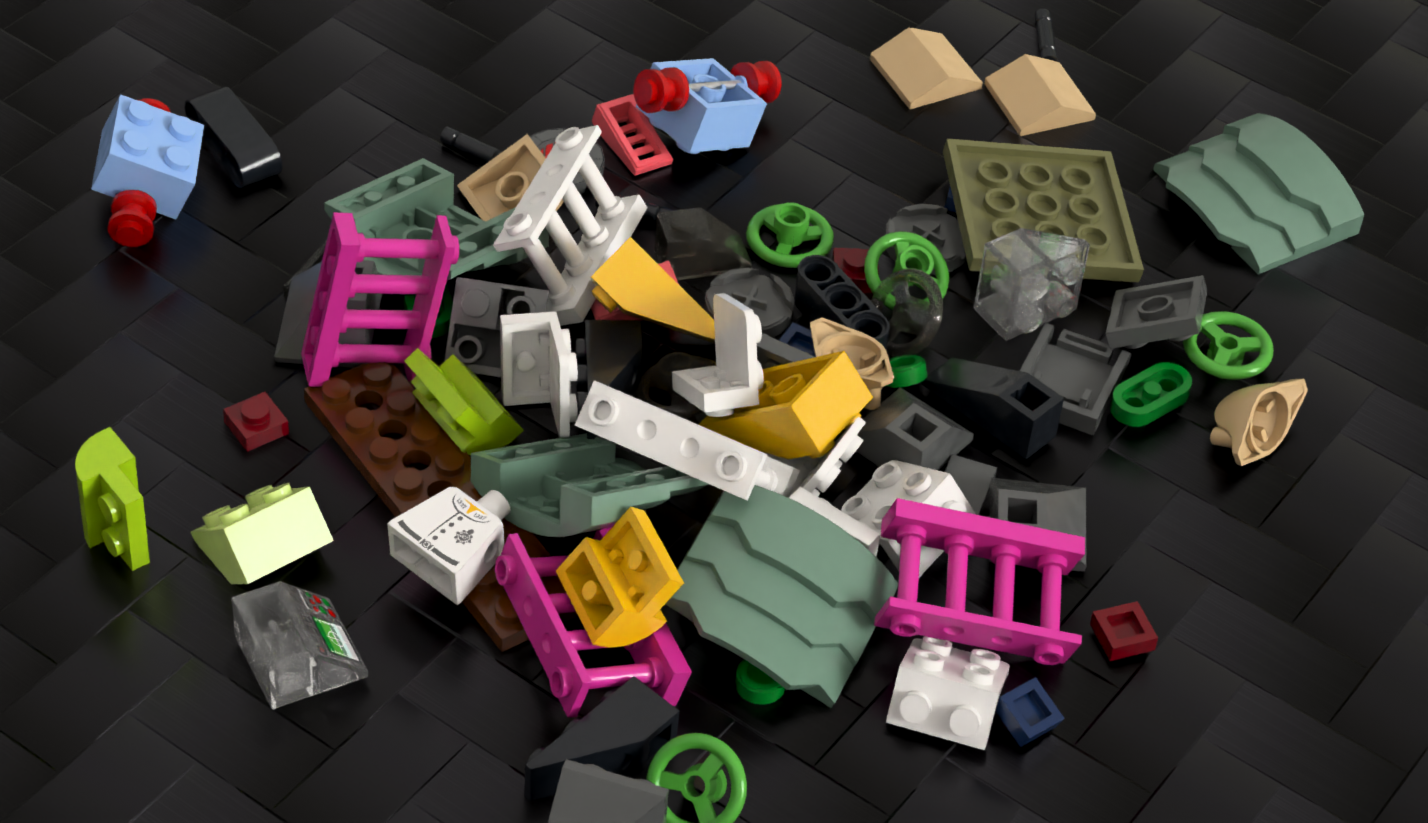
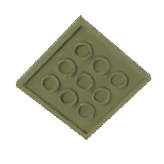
M946 139L943 155L969 271L1016 274V269L1025 270L1022 275H1027V271H1029L1028 275L1048 276L1046 273L1034 271L1033 274L1035 252L1041 235L1042 238L1050 240L1058 239L1061 241L1060 239L1065 242H1067L1066 240L1080 242L1073 278L1124 282L1140 281L1144 268L1111 151ZM1024 232H1033V240L1024 239ZM1026 233V238L1032 239L1030 236H1033V234ZM1021 242H1030L1028 247L1031 248L1021 247ZM1020 250L1032 252V257L1019 256ZM1017 261H1029L1030 267L1017 265Z

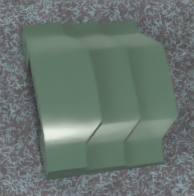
M1256 113L1224 126L1222 134L1189 146L1188 151L1155 163L1153 169L1166 182V188L1187 203L1206 223L1218 240L1232 245L1231 248L1257 274L1359 234L1365 215L1351 187L1330 158L1297 128L1277 117L1267 114Z
M424 158L324 202V211L331 220L333 212L352 213L357 233H363L365 238L431 240L436 216H446L451 234L456 235L459 240V258L456 264H451L447 280L467 271H477L499 265L517 263L528 257L522 247L497 252L493 246L504 228V222L512 215L515 208L486 222L454 205V174ZM544 228L538 239L543 247L547 248L549 247V233ZM364 257V260L375 262L377 272L380 275H422L425 259Z
M587 433L569 436L568 438H556L471 453V482L478 493L483 497L490 490L500 492L508 501L511 509L510 513L504 517L506 520L528 532L547 537H565L612 528L630 506L641 510L657 507V505L669 500L670 497L694 493L708 485L706 482L669 466L646 470L634 461L615 458L616 443L599 437L587 439Z
M754 485L748 501L723 490L677 569L684 584L665 605L693 621L701 637L745 659L778 682L786 690L801 689L832 708L876 627L874 626L875 616L889 597L894 596L898 588V582L875 555L841 527L795 500Z

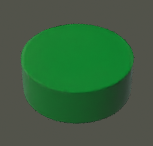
M903 355L889 359L894 379L893 383L886 385V387H907L924 381L928 377L925 359L918 355Z
M745 659L739 663L736 671L735 686L743 699L754 704L765 705L773 703L782 697L785 688Z

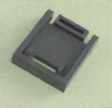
M1045 323L1020 371L1031 374L1064 398L1059 420L1060 424L1094 435L1111 402L1115 387L1120 384L1127 370L1131 353L1122 350L1115 365L1111 366L1109 363L1114 348L1110 349L1109 344L1063 328L1057 344L1054 346L1050 342L1053 338L1055 326Z

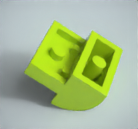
M417 348L404 360L416 374L411 380V383L416 388L412 392L413 395L462 452H467L468 455H471L474 452L503 448L524 431L474 372L454 354L438 366Z
M108 427L91 436L81 446L76 456L75 468L84 537L90 548L104 542L108 551L114 557L120 555L130 569L134 571L150 563L143 496L138 488L135 456L112 428Z

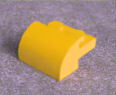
M631 506L600 541L585 537L556 570L592 644L609 648L633 644L661 628L667 622L661 608L684 584L646 512Z

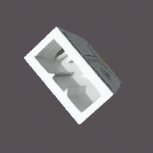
M448 487L387 523L390 555L458 605L494 566L497 557L501 555L504 547V529L501 520L510 513V505L506 498L496 490H490L476 502L457 487Z

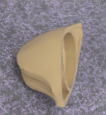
M823 317L810 322L815 357L845 351L873 396L864 408L868 410L878 409L881 405L882 387L893 383L894 379L889 357L884 346L867 334Z
M1305 379L1256 384L1239 389L1226 396L1218 404L1214 413L1218 427L1213 428L1211 432V443L1231 448L1235 463L1240 466L1270 455L1287 435L1308 392Z

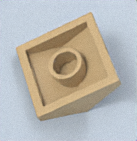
M908 27L870 54L871 62L909 109L982 89L983 82L942 33Z
M1024 54L985 78L984 85L1019 136L1095 120L1096 113L1060 62Z
M526 134L457 186L479 217L486 222L517 207L546 158L529 135ZM561 199L560 203L558 204L557 208L555 209L556 211H557V210L560 208V206L563 204V200H562V199Z

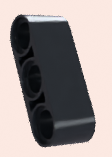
M222 87L185 101L186 117L204 125L202 144L237 187L242 188L282 172V160L277 146L229 87Z
M811 255L802 259L798 264L794 303L809 322L823 317L867 334L887 349L890 330L887 318L833 260L822 255Z

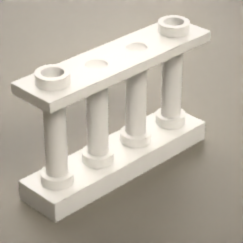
M598 125L581 129L571 127L557 136L555 145L512 215L504 222V228L493 244L497 252L523 248L549 289L546 312L556 311L560 326L583 322L596 299L591 294L592 289L595 287L591 281V276L632 236L647 209L639 194L623 198L614 196L590 157L589 153L602 132ZM578 171L599 204L595 217L572 182ZM561 199L583 232L578 245L555 210ZM544 228H546L566 260L565 268L561 274L538 239Z
M595 380L575 423V426L747 501L754 485L789 497L800 470L768 457L767 454Z

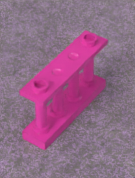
M333 212L301 352L308 386L322 387L323 383L329 380L332 367H338L339 363L386 362L403 363L407 380L414 387L411 380L416 374L404 360L417 348L431 359L430 342L451 264H456L459 258V240L456 235L451 234L446 216H436L431 240L365 238L363 233H357L352 213ZM364 257L425 259L422 275L356 274L355 272L356 263L363 262ZM356 293L416 294L413 310L347 309L348 298H354ZM347 328L407 329L404 345L339 344L338 342L340 333H346Z
M900 498L894 501L882 518L881 537L897 540L901 544L897 598L889 597L875 616L874 626L890 629L892 633L899 636L922 635L1031 657L1036 662L1044 665L1064 664L1081 646L1082 635L1060 631L1062 575H1068L1085 555V537ZM921 546L941 549L948 554L945 607L917 602ZM968 555L990 559L995 564L993 617L965 612ZM1015 565L1037 569L1042 573L1040 627L1013 621Z
M611 528L596 530L593 539L600 541ZM518 533L509 534L501 555L497 557L495 562L496 579L500 585H503L546 672L551 691L559 699L567 717L578 716L589 689L622 686L633 676L671 705L676 706L692 671L667 624L665 623L650 636L624 646L630 652L635 664L585 669L577 651L609 647L593 645L585 629L566 631L558 614L576 611L567 593L548 594L540 577L558 576L556 570L569 555L530 558Z

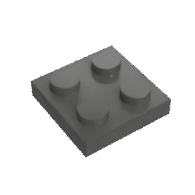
M1204 276L1116 290L1106 329V337L1110 349L1118 347L1136 349L1146 345L1148 342L1166 339L1170 341H1183L1199 334L1207 296Z

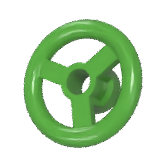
M798 203L777 204L760 210L751 218L746 230L747 242L758 257L770 264L785 268H798L800 261L807 256L822 255L826 257L834 242L833 230L828 221L815 210ZM763 225L777 234L779 244L776 251L768 248L760 239L759 232ZM820 239L819 245L812 251L804 254L790 255L792 248L800 245L802 241Z
M892 232L876 240L866 255L864 264L866 282L877 300L887 308L901 314L918 315L932 310L945 297L949 285L948 267L941 252L926 238L911 232ZM894 246L896 262L893 274L880 281L878 275L879 258L886 249ZM933 267L935 270L936 278L929 276L933 270ZM901 285L906 287L915 285L930 294L919 301H905L893 296L891 292Z
M1226 311L1203 314L1200 332L1211 340L1206 356L1197 345L1198 334L1183 340L1184 350L1189 359L1199 369L1222 379L1240 380L1260 374L1269 366L1274 352L1272 340L1260 324L1244 315ZM1217 325L1234 326L1246 331L1253 337L1239 338L1236 335L1225 333ZM1245 352H1260L1256 360L1242 365Z
M688 733L677 736L664 744L650 763L646 780L654 783L656 786L681 791L682 795L693 803L700 823H734L740 815L747 794L746 774L736 753L720 739L703 733ZM702 749L711 752L703 763L691 766L685 773L678 774L664 771L669 761L682 751ZM725 765L731 780V794L725 809L716 816L712 804L719 801L726 792L727 779L721 769ZM697 776L701 777L705 783V790L702 794L698 793L694 788V780ZM667 805L666 823H691L676 816Z

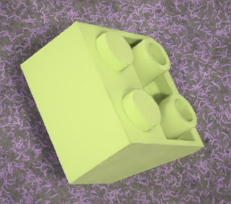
M289 483L275 488L272 485L257 489L245 496L247 504H242L232 509L228 505L214 510L202 517L205 525L191 531L194 541L230 584H249L334 541L310 487L291 488Z

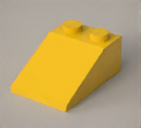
M631 237L591 276V281L595 285L591 294L610 313L618 307L626 315L715 344L714 319Z
M845 351L762 369L764 383L762 389H758L759 405L734 408L733 414L723 417L707 415L698 425L756 450L788 460L805 456L815 459L829 452L835 445L834 439L842 430L847 429L858 416L861 418L860 411L873 396Z

